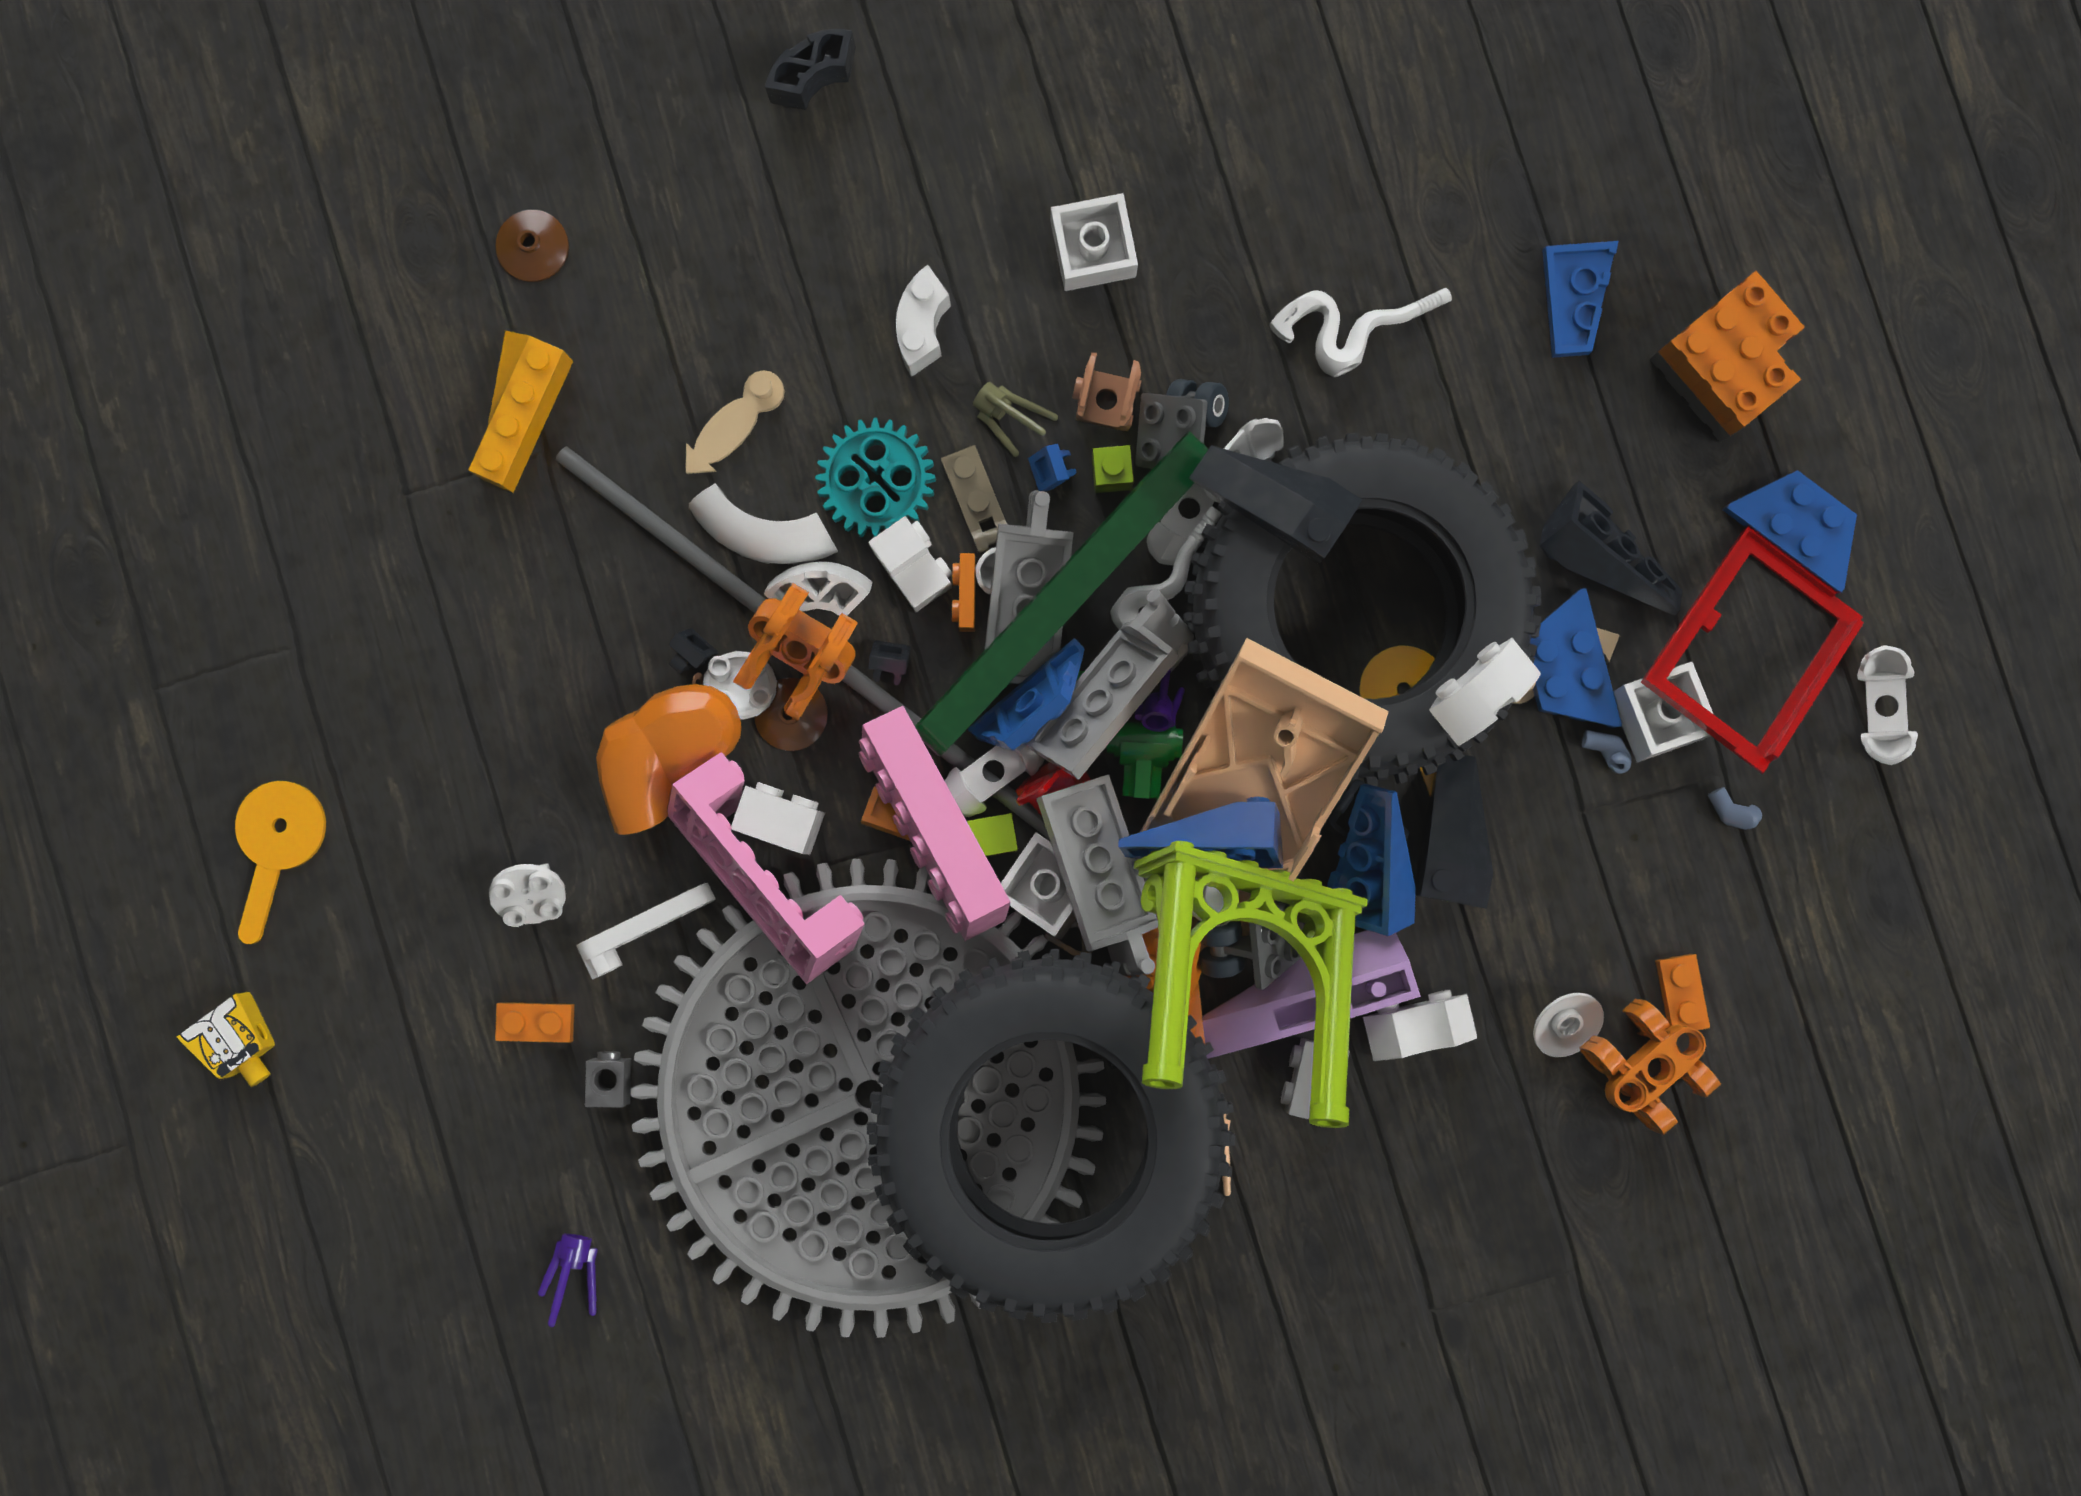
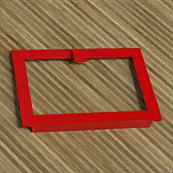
M1747 526L1730 548L1640 683L1763 774L1770 762L1779 758L1864 624L1861 621L1863 616L1835 596L1837 591L1753 528ZM1749 555H1752L1838 620L1757 747L1667 680V677L1699 629L1701 628L1709 633L1722 614L1716 611L1714 607Z

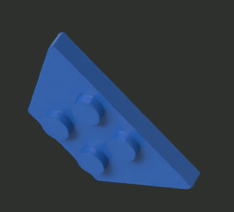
M1797 470L1723 508L1725 513L1745 528L1747 526L1753 528L1837 591L1836 595L1842 593L1846 583L1857 514Z
M1580 589L1541 622L1539 637L1530 639V644L1537 646L1533 664L1541 673L1533 688L1538 711L1553 715L1560 714L1579 721L1603 724L1609 728L1620 727L1622 722L1587 589Z
M1073 638L972 724L968 731L980 741L1014 751L1021 744L1031 741L1043 725L1049 720L1058 718L1065 711L1066 706L1070 704L1085 651L1084 647Z

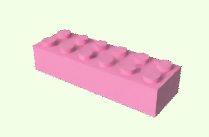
M904 706L863 724L862 739L859 740L862 749L859 752L860 760L867 772L873 771L879 781L876 784V789L884 804L890 802L896 812L893 820L899 833L902 836L907 834L914 846L910 848L915 863L919 868L925 866L931 877L927 882L934 898L937 901L942 899L949 911L945 913V916L952 931L955 934L960 932L964 941H967L1004 922L1011 902Z

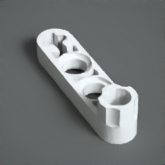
M709 884L699 885L576 945L591 978L595 979L622 966V962L615 950L616 948L716 900Z

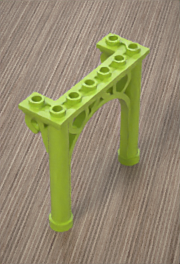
M1187 841L1171 842L1169 846L1151 851L1149 855L1134 861L1133 869L1139 870L1138 876L1147 878L1142 889L1141 906L1144 911L1157 914L1159 930L1148 1062L1143 1065L1142 1084L1160 1089H1178L1183 1086L1191 973L1197 947L1204 936L1221 923L1229 921L1255 923L1274 931L1284 938L1301 956L1313 980L1316 995L1309 1123L1327 1128L1347 1127L1349 1125V1108L1346 1107L1355 916L1362 913V908L1367 907L1368 899L1353 895L1350 889H1332L1322 886V882L1316 879L1301 880L1296 878L1293 882L1289 880L1290 872L1260 868L1257 862L1251 860L1236 861L1227 858L1226 853L1221 851H1202L1194 848V845ZM1205 885L1218 889L1222 894L1224 904L1220 912L1217 913L1205 902L1203 897ZM1237 890L1251 893L1249 900L1239 903ZM1274 900L1290 904V906L1283 912L1275 905ZM1194 911L1202 921L1191 930L1192 913ZM1298 913H1299L1298 921H1299V922H1302V923H1306V924L1304 925L1302 931L1300 930V928H1299V926H1298V924H1297V915H1298Z

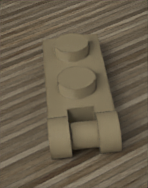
M975 445L945 456L941 458V461L976 548L981 553L989 550V545L996 543L998 524H1007L978 451ZM993 519L995 528L982 532L979 524Z

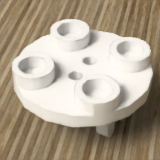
M520 864L506 868L493 878L489 888L491 906L503 917V922L511 927L557 919L562 914V908L566 900L565 885L560 877L550 870L549 864L540 866Z

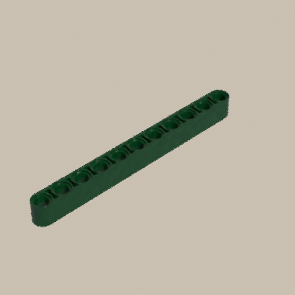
M1190 431L1168 451L915 725L923 743L938 757L948 750L1195 483L1189 477L1208 451V448Z

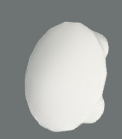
M734 651L721 656H715L710 660L708 669L704 674L703 685L713 686L725 693L736 706L740 719L744 720L758 716L770 706L776 695L777 680L773 669L767 662L751 689L745 690L733 683V680L751 653Z

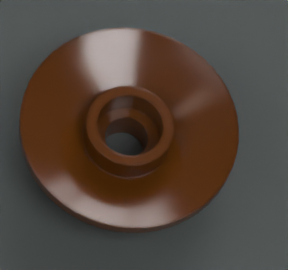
M525 210L512 215L503 223L496 238V254L500 264L511 276L525 282H539L555 275L564 265L569 252V241L564 227L554 216L540 210ZM527 237L535 238V242L531 247L523 246V242Z
M799 678L777 680L776 695L772 703L761 714L754 717L757 730L762 738L773 747L785 751H798L811 746L824 732L828 720L827 704L818 689L798 721L795 719L786 720L783 717L784 706L799 683Z

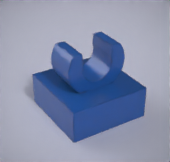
M1058 444L1045 446L1028 458L1039 491H1050L1077 473L1076 469L1066 470L1063 460L1071 455L1069 450H1060Z

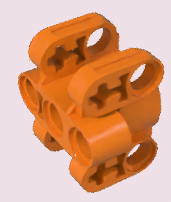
M792 583L782 600L774 598L764 600L749 621V633L757 643L742 665L733 683L745 690L751 689L773 655L803 673L802 678L784 706L785 714L798 721L822 681L835 684L844 679L855 659V649L848 642V639L858 622L841 613L832 629L828 628L799 610L809 592Z
M1634 999L1622 1012L1627 1014L1634 1025L1640 1030L1637 1033L1638 1035L1650 1038L1644 1046L1628 1060H1625L1608 1040L1593 1035L1579 1049L1599 1072L1607 1076L1609 1081L1605 1087V1095L1609 1103L1619 1109L1633 1112L1650 1130L1664 1135L1678 1121L1659 1099L1663 1092L1679 1078H1682L1692 1088L1693 1094L1706 1098L1721 1083L1714 1073L1699 1060L1706 1048L1705 1038L1700 1031L1683 1025H1673L1670 1027L1666 1018L1650 1002ZM1686 1033L1690 1041L1689 1047L1686 1051L1681 1052L1676 1042L1681 1034ZM1658 1058L1661 1062V1071L1657 1076L1651 1078L1648 1073V1065L1651 1060ZM1619 1092L1631 1097L1630 1100L1622 1102L1619 1098Z

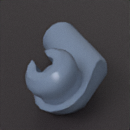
M1585 730L1582 738V748L1600 751L1608 766L1617 774L1625 773L1630 769L1632 758L1620 737Z
M1721 787L1708 794L1718 816L1725 825L1747 830L1755 828L1762 819V812L1757 806L1750 805L1747 807L1734 804L1725 787Z

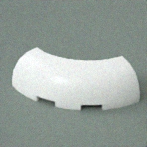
M716 483L703 490L689 503V509L696 520L716 541L741 556L767 564L796 565L823 559L838 552L817 513L792 521L760 519L734 506L725 497Z

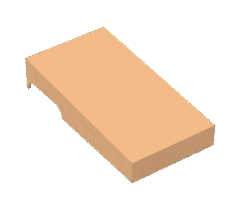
M1246 638L1140 832L1234 802H1247V799L1250 797H1265L1270 802H1275L1280 812L1283 868L1264 869L1290 872L1289 880L1294 882L1321 838V828L1379 733L1383 732L1389 711ZM1239 890V903L1248 901L1251 893ZM1192 916L1191 930L1196 926V923L1198 921V919L1194 916ZM1241 921L1242 936L1250 935L1249 922ZM1201 944L1200 952L1208 946Z

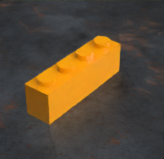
M505 331L488 427L469 467L471 473L484 481L514 493L573 363V360L564 350L529 335Z

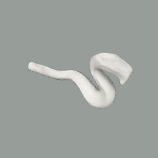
M1444 288L1398 309L1367 312L1355 322L1343 349H1338L1336 346L1340 324L1339 310L1333 298L1322 291L1314 290L1298 297L1285 306L1274 317L1269 326L1279 338L1287 343H1291L1294 339L1292 326L1311 312H1321L1324 315V323L1316 341L1315 356L1324 373L1338 377L1361 364L1369 333L1375 327L1407 322L1412 318L1450 302L1452 297L1450 291Z
M1213 506L1208 509L1202 518L1203 520H1200V524H1197V527L1191 533L1192 535H1189L1186 542L1179 549L1169 579L1156 585L1128 587L1110 611L1112 621L1118 629L1124 623L1135 619L1139 614L1138 609L1149 602L1147 595L1150 591L1158 589L1166 600H1169L1182 590L1187 581L1192 555L1201 546V542L1205 540L1204 538H1206L1201 533L1206 524L1216 525L1215 523L1223 516L1220 511ZM1182 645L1176 652L1179 659L1171 667V672L1189 652L1187 645Z

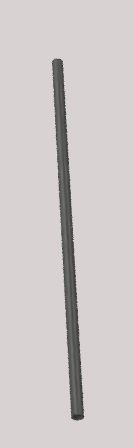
M568 446L558 453L556 457L558 463L753 613L766 600ZM852 665L842 680L885 714L904 706ZM904 706L915 726L921 718ZM954 743L941 755L944 760L957 767L960 771H963L976 761ZM983 766L982 773L986 780L990 782L1001 780ZM1005 785L992 795L1050 840L1043 817L1029 802L1019 806L1016 802L1019 796L1009 785Z

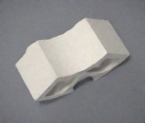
M929 265L921 269L907 285L899 302L896 316L897 340L903 361L911 376L941 357L940 345L936 338V327L940 317L951 307L948 292Z
M809 562L791 567L769 582L764 595L767 598L782 600L792 583H795L809 592L799 609L800 611L823 609L832 611L840 616L841 613L848 615L870 593L873 582L865 575L848 566L832 562Z
M1513 638L1500 645L1493 642L1486 646L1477 655L1479 660L1462 677L1457 681L1454 678L1448 680L1435 692L1438 697L1429 711L1458 746L1494 723L1498 719L1496 716L1498 710L1512 702H1518L1541 675L1540 671Z
M1450 990L1439 991L1429 994V1001L1399 1007L1398 1003L1377 1010L1378 1013L1363 1017L1373 1061L1404 1058L1426 1051L1455 1047L1477 1039L1467 994L1452 996Z

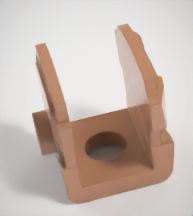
M1091 353L1086 365L1084 378L1077 377L1072 399L1078 400L1076 419L1086 423L1128 431L1133 420L1132 412L1135 394L1139 392L1141 385L1139 362L1133 361L1130 378L1094 371L1097 353ZM1108 390L1116 395L1117 403L1112 409L1104 410L1097 405L1096 397L1100 392Z

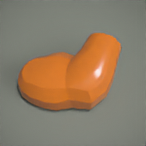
M699 684L676 686L654 694L639 710L625 715L605 728L596 760L599 783L615 833L619 835L638 833L664 821L668 816L667 811L672 784L722 752L726 757L734 750L741 736V720L736 706L725 693L713 686Z

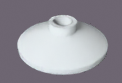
M1571 993L1554 1000L1541 1012L1536 1020L1533 1030L1536 1045L1543 1053L1552 1057H1566L1580 1052L1579 1047L1593 1035L1597 1036L1602 1028L1604 1021L1602 1006L1594 997L1585 993Z

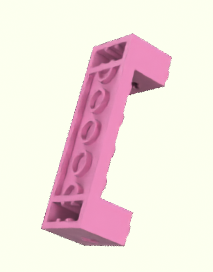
M721 752L672 784L667 811L668 817L807 985L853 951L865 925L863 916L853 903H847L839 895L806 920L803 919V913L798 904L792 899H786L779 890V884L774 875L768 870L763 871L755 861V855L750 846L744 841L739 842L731 832L732 828L726 818L737 811L745 780L739 765L732 760L728 761Z

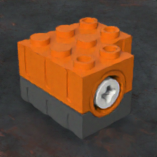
M1755 271L1649 360L1657 369L1659 368L1665 375L1664 378L1680 396L1686 399L1689 403L1688 406L1704 424L1709 426L1713 431L1712 434L1721 442L1745 427L1801 380L1794 370H1790L1784 363L1785 360L1777 350L1803 330L1805 326L1762 276Z

